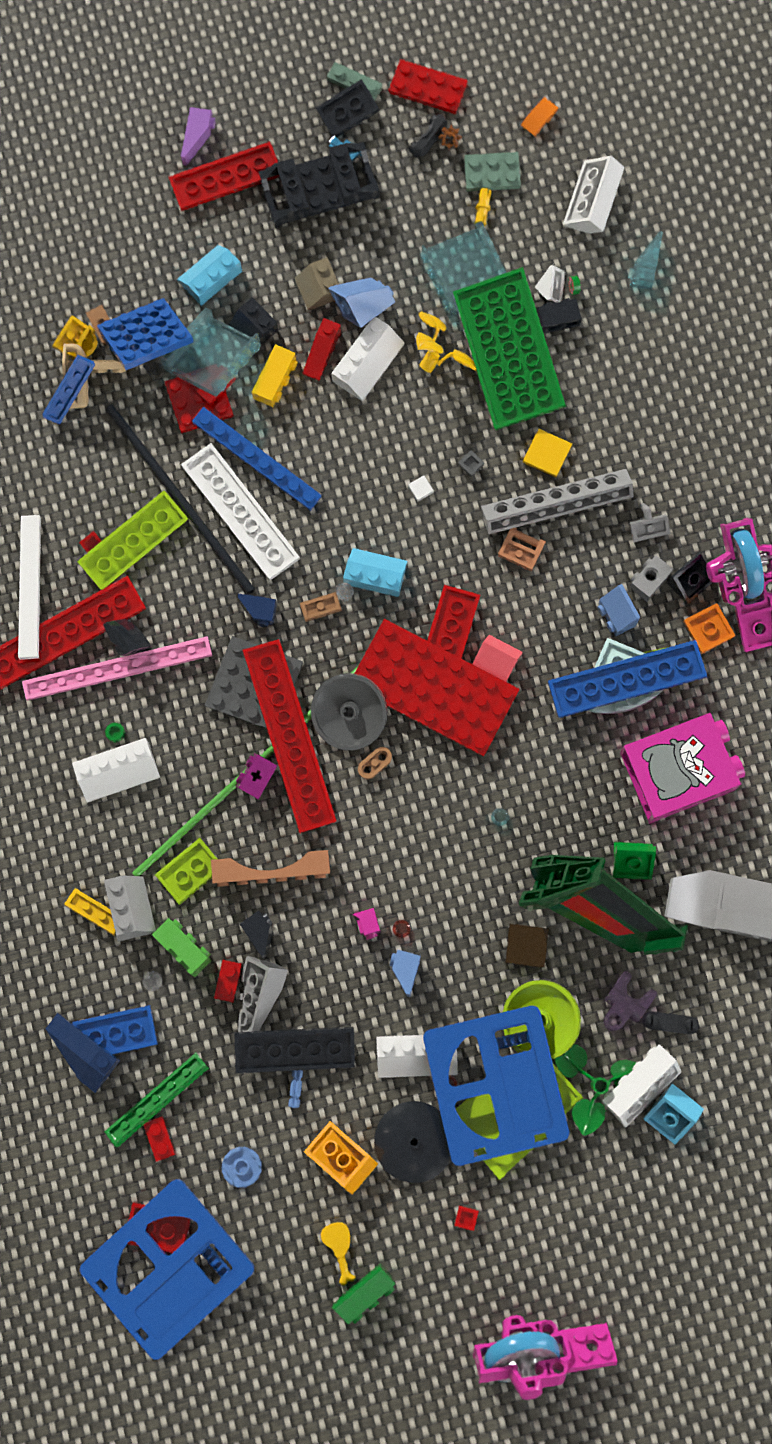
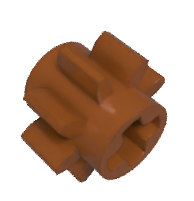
M452 125L448 129L443 127L442 132L444 134L439 135V139L443 141L441 146H447L448 150L453 145L457 148V141L462 139V136L458 135L460 129H454Z

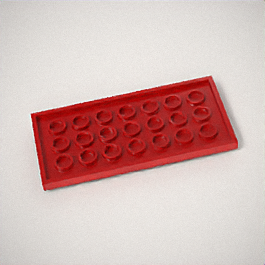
M386 619L381 623L354 673L370 679L379 687L385 697L387 707L482 757L485 756L520 690Z

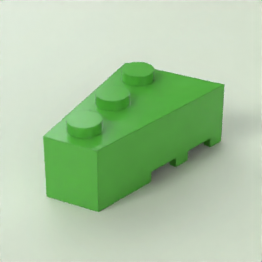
M168 918L152 935L190 975L196 977L212 961L209 958L211 954L203 946L199 948L195 944L197 940L190 933L186 935L181 930L183 926L176 919L172 921Z

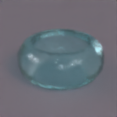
M498 808L492 812L491 820L495 825L503 826L508 822L509 814L505 809ZM502 812L505 814L506 819L503 822L496 821V813Z

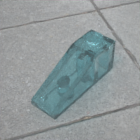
M659 231L635 261L634 268H630L628 279H631L630 286L652 290L663 232Z

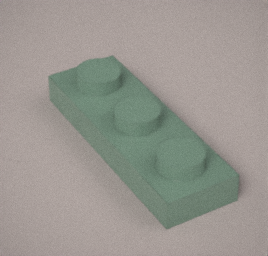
M337 62L333 64L327 75L328 81L345 89L362 79L374 100H376L383 88L382 83Z

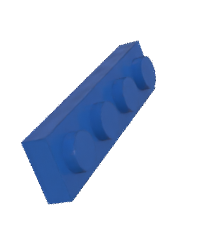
M80 355L76 356L43 412V418L61 424L95 367L94 361Z

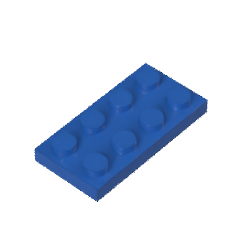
M150 1005L72 1022L73 1025L111 1054L158 1045Z

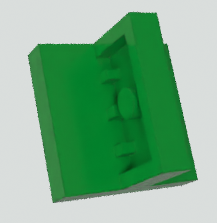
M614 842L613 877L652 880L656 846L645 843Z

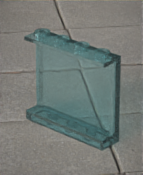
M482 221L475 224V229L427 249L425 245H422L420 258L423 264H427L429 268L427 269L428 275L431 280L434 279L436 283L434 285L438 295L442 296V305L445 311H449L451 316L459 313L453 291L506 273Z
M205 308L187 328L194 342L164 354L161 357L164 370L217 397L226 388V385L236 377L239 370L248 363L253 354L258 352L261 345L257 333L250 337L213 318L212 311Z

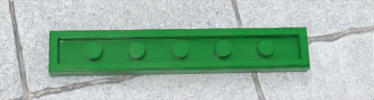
M197 1053L192 1055L104 1131L115 1147L118 1148L209 1069Z

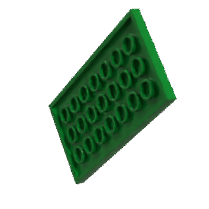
M521 267L453 291L495 431L566 407L524 268Z

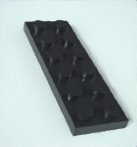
M354 1027L234 1032L236 1073L355 1067Z

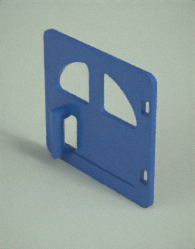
M527 1006L430 1029L424 1033L423 1041L451 1160L455 1165L462 1166L565 1141L569 1137V1128L538 1007ZM520 1025H526L527 1031L495 1038L496 1031ZM469 1036H475L478 1041L486 1077L483 1080L451 1086L449 1084V1069L452 1057L463 1040ZM531 1043V1050L503 1057L499 1055L500 1049ZM489 1094L495 1112L499 1136L496 1139H489L472 1131L459 1117L455 1109V1103L459 1100ZM546 1133V1140L535 1142L534 1135ZM485 1147L487 1154L474 1157L473 1150Z
M175 1179L80 1266V1272L152 1359L157 1360L164 1356L254 1272V1264L182 1180ZM181 1216L194 1220L198 1224V1230L171 1255H166L146 1230L149 1223L164 1217ZM134 1241L153 1262L155 1269L129 1294L124 1295L120 1292L117 1282L118 1264L128 1242ZM211 1243L214 1244V1246L220 1251V1253L225 1257V1259L231 1264L232 1270L210 1246ZM202 1254L221 1278L217 1284H214L196 1264L194 1258L197 1255ZM101 1279L108 1289L103 1291L96 1282ZM140 1328L149 1336L145 1341L137 1332Z

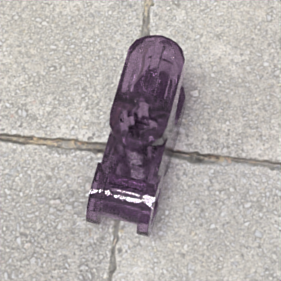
M627 970L621 974L604 999V1001L611 1005L603 1019V1024L609 1031L621 1029L628 1019L637 1024L657 996V991L651 989L640 999L630 997L627 993V984L631 980V973ZM616 1016L619 1024L611 1025L612 1020L610 1017Z

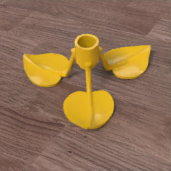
M420 312L419 317L421 320L433 327L435 333L433 339L421 332L416 336L418 350H428L419 366L424 371L432 373L436 365L440 366L446 359L453 357L457 362L477 372L474 360L459 350H454L439 360V354H442L444 351L435 341L439 329L445 331L446 326L439 318L425 312Z

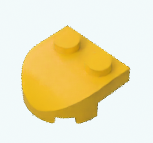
M71 315L52 347L63 354L64 344H77L83 349L86 357H88L95 351L98 341L95 330L91 325L87 326ZM68 352L69 358L75 360L76 352Z

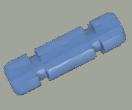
M303 1070L292 1071L290 1108H299Z

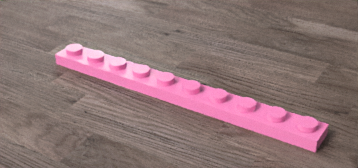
M207 636L22 681L25 698L29 701L211 657L212 652Z

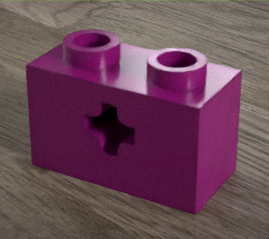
M255 753L254 756L250 755L245 764L247 766L245 772H241L237 777L236 783L238 784L236 787L259 799L278 765ZM252 772H257V774L259 775V778H258V779H257V778H254V779H253V776L251 775V773H252Z

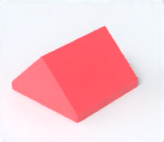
M489 635L483 641L473 665L507 682L523 652Z

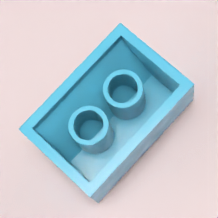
M217 245L181 275L177 281L202 306L242 272L240 261L228 249Z
M353 548L347 561L343 582L345 585L399 597L408 561Z

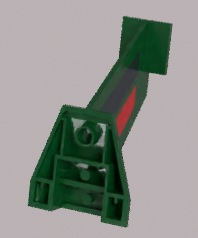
M566 855L534 857L530 869L535 883L532 890L522 892L519 900L520 907L529 911L549 908L630 953L643 951L644 955H656L683 950L688 928L687 923L673 925L603 870L606 862L605 858Z

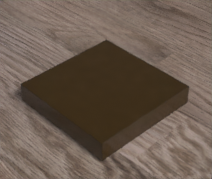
M509 924L505 963L545 968L549 928Z

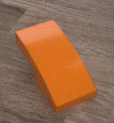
M544 97L524 119L521 126L536 137L559 108Z

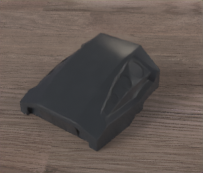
M113 620L103 624L110 641L115 644V650L120 656H125L129 653L137 654L152 649L144 634L130 620Z

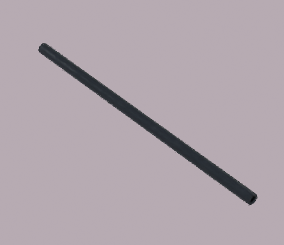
M113 404L109 405L106 408L108 414L248 595L254 592V586Z

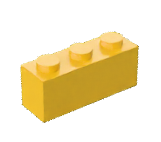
M275 344L252 390L253 399L271 407L274 406L275 402H279L282 396L281 390L283 386H287L290 379L289 374L291 370H295L298 363L294 352Z

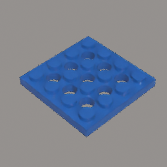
M164 298L97 325L99 333L125 370L194 342L192 335Z

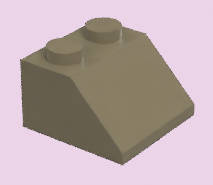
M327 257L309 264L294 278L308 311L335 301L328 288L339 285Z

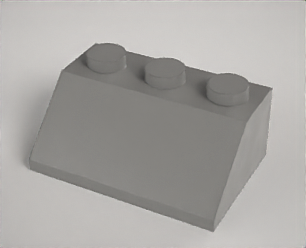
M119 876L104 880L118 942L154 933L156 928L144 877Z

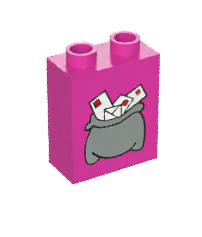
M711 713L623 746L620 755L649 824L733 792L741 785L739 779L745 777L742 762L737 755L729 757L724 743L730 741L727 727L722 720L714 722Z

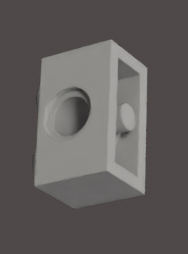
M657 555L653 559L648 558L642 566L644 568L642 572H636L630 580L632 582L630 589L646 602L650 600L674 570ZM651 574L655 580L649 581L645 575Z

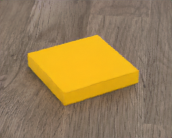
M538 429L523 459V463L556 478L572 447V443Z

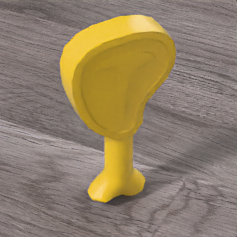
M343 1222L331 1223L322 1229L321 1240L333 1250L341 1271L339 1283L345 1286L348 1281L356 1279V1276L349 1272L345 1258L350 1246V1231Z

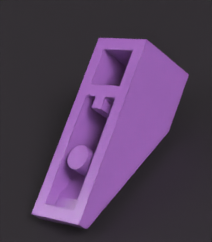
M190 107L181 153L183 165H188L210 137L211 129L215 128L216 119L213 118L212 110Z

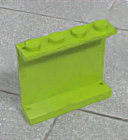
M489 1094L468 1098L456 1108L462 1121L478 1135L489 1139H496L499 1136L495 1112ZM546 1133L534 1135L535 1142L544 1140ZM485 1147L474 1150L479 1156L487 1154ZM534 1148L483 1161L500 1180Z

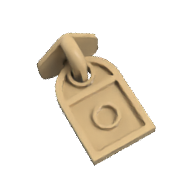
M77 344L63 345V378L73 361H70L68 352H76V356L80 355L87 358L83 349ZM92 360L95 363L94 373H105L107 369H113V373L126 372L119 360ZM88 378L78 393L77 400H74L70 408L87 407L89 403Z

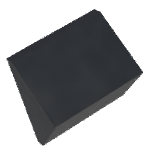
M700 552L673 574L668 582V585L687 604L712 584L707 575V563Z

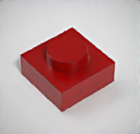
M93 531L82 539L79 544L88 553L102 540Z
M459 1205L454 1226L474 1231L479 1210Z

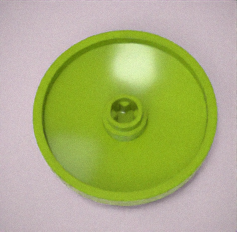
M546 980L530 981L516 988L505 1002L503 1012L527 1006L538 1007L551 1058L555 1059L565 1054L576 1042L581 1027L580 1010L574 997L561 985ZM526 1025L503 1029L506 1036L527 1031ZM531 1043L512 1046V1048L518 1053L531 1050Z

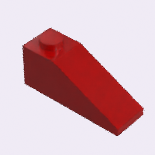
M323 318L306 361L303 375L320 381L340 338L341 324Z

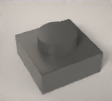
M471 450L458 462V466L472 477L484 466V462Z

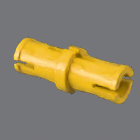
M487 188L480 189L479 201L476 204L477 214L474 224L478 225V227L486 226L487 214L490 211L491 190Z

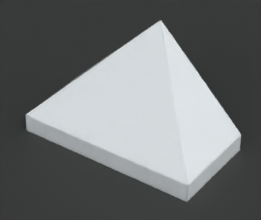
M551 265L535 288L546 300L553 303L561 302L565 272Z

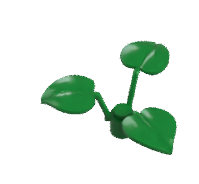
M574 1044L565 1054L555 1058V1064L557 1069L566 1077H575L579 1071L591 1080V1089L595 1092L591 1101L581 1099L574 1104L572 1109L573 1121L581 1134L586 1136L600 1127L606 1115L604 1105L595 1102V1099L599 1097V1094H605L608 1091L611 1082L614 1081L616 1088L619 1085V1080L625 1075L628 1076L633 1071L632 1068L636 1062L619 1060L611 1066L610 1072L613 1077L608 1081L601 1077L594 1078L581 1069L587 1064L586 1051L581 1046Z

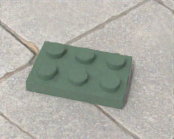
M518 152L464 155L466 192L480 191L482 188H487L488 190L520 189Z

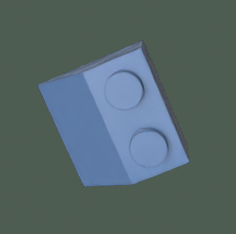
M622 584L599 600L598 611L601 616H605L608 621L606 625L611 633L614 632L615 636L636 627L640 616Z
M397 950L396 954H392L390 966L393 967L392 971L405 995L410 997L421 956Z

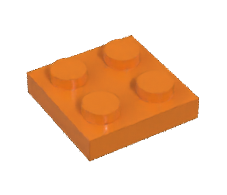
M718 603L683 620L693 641L696 640L701 654L736 636Z

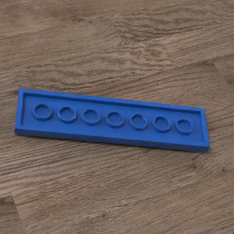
M694 640L548 680V686L557 716L562 718L707 678V673L697 642Z

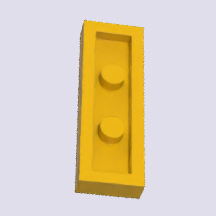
M75 888L64 905L110 934L115 935L111 910Z

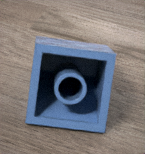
M372 278L334 285L328 288L342 316L360 328L395 303L392 289L388 285L385 286L380 281Z

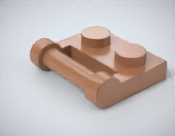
M512 528L509 530L498 556L532 571L546 541L542 539L537 540L518 531L517 528ZM515 537L537 548L534 551L526 546H523L515 541H512V538Z

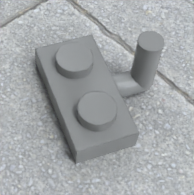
M645 503L639 505V509L643 511L645 519L630 522L633 542L671 534L668 515L652 517L649 506Z

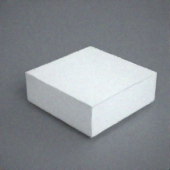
M425 476L408 484L417 502L434 493Z

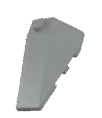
M250 956L246 957L241 976V982H244V993H240V1000H243V1008L239 1013L238 1032L259 1031L283 989L287 969L275 963Z

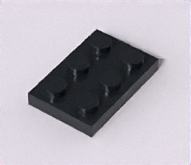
M362 79L316 107L332 137L335 136L336 138L380 111Z

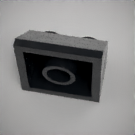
M253 297L237 310L227 326V330L251 354L279 331L277 321Z
M257 911L241 922L240 926L265 960L269 954L273 933L270 926L273 923L266 913L261 914L260 911Z

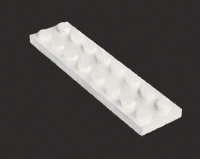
M211 443L181 464L188 476L269 581L300 559L299 555Z

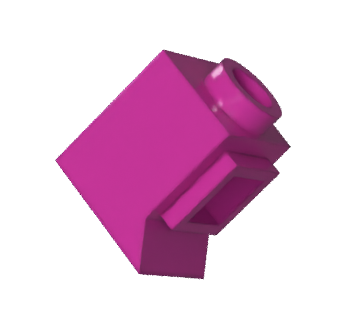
M374 908L352 914L355 918L359 919L357 920L361 935L364 934L366 940L378 937L377 933H380V928Z

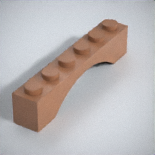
M328 850L310 851L292 865L276 870L251 869L231 858L211 860L212 882L217 883V887L229 886V882L235 881L237 885L248 884V880H256V884L268 883L270 878H275L276 882L287 881V877L294 876L295 880L307 879V875H314L315 879L326 878V874L330 873Z

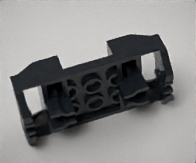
M364 142L344 143L328 148V156L296 165L292 158L275 163L267 169L259 171L260 182L274 227L278 228L286 223L370 199H379L378 184L374 178ZM357 152L360 155L362 171L367 186L360 188L350 154ZM278 175L288 209H276L275 200L270 193L267 178Z

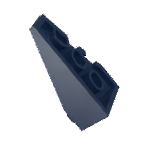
M59 1013L55 1015L46 1027V1031L79 1081L96 1093L120 1060Z

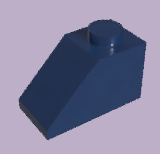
M238 593L239 602L254 623L261 627L273 626L277 608L276 599Z

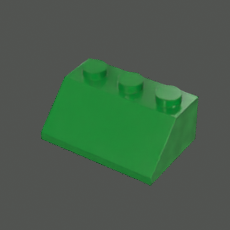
M380 1263L333 1303L332 1308L347 1324L351 1322L355 1324L363 1317L362 1312L367 1308L372 1310L379 1304L378 1299L383 1294L387 1297L395 1290L393 1286L396 1282Z

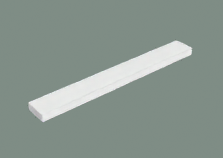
M40 515L21 516L18 658L20 660L39 659Z

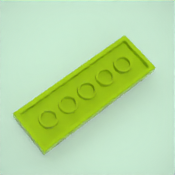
M163 490L78 560L77 563L99 589L102 590L183 525L188 518Z

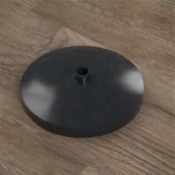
M419 1101L404 1102L387 1111L378 1123L374 1137L376 1156L382 1167L394 1178L409 1183L425 1182L439 1175L448 1165L451 1156L441 1113L436 1107ZM412 1138L418 1140L416 1146L410 1144Z

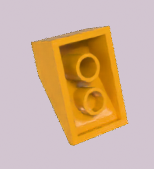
M331 1121L304 1151L351 1195L354 1194L378 1165L369 1154Z

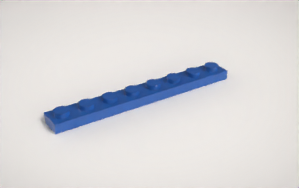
M203 407L192 420L194 425L309 511L321 499L322 495L206 408Z

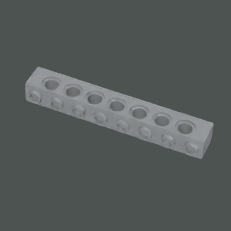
M626 469L483 505L481 506L483 521L488 534L632 498L634 497L633 483Z

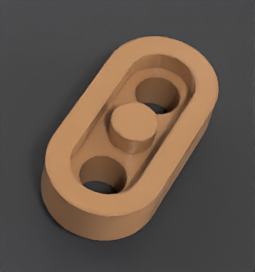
M379 747L360 762L358 766L359 775L366 780L374 778L391 763L392 754L390 750L386 747ZM385 755L386 759L384 761L379 760V756ZM370 767L371 772L365 773L364 769Z

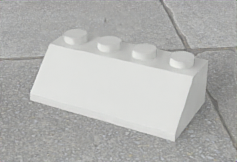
M612 156L584 161L563 223L564 226L589 234L604 231L624 167Z
M377 317L373 318L331 373L332 382L363 401L405 344L404 341L388 324Z
M146 738L72 763L87 803L160 778L149 742Z
M423 1035L377 1037L378 1078L432 1076ZM457 1049L451 1060L449 1075H458Z
M660 1044L656 1048H651L647 1053V1057L642 1062H637L632 1068L633 1071L628 1076H623L618 1082L619 1085L614 1090H609L604 1096L603 1103L625 1128L682 1072L677 1061Z

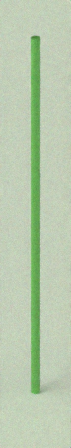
M311 709L304 715L306 723L312 719ZM272 745L260 756L268 759L273 755ZM237 777L132 872L133 875L140 876L226 798L236 788L238 784L236 783Z

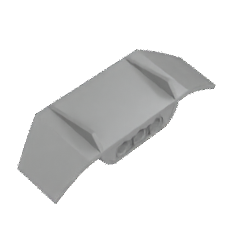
M711 870L674 877L670 880L664 917L772 942V884Z

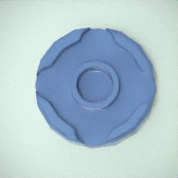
M237 1147L230 1150L222 1162V1173L225 1180L230 1185L236 1187H247L254 1184L262 1171V1162L259 1155L247 1147Z

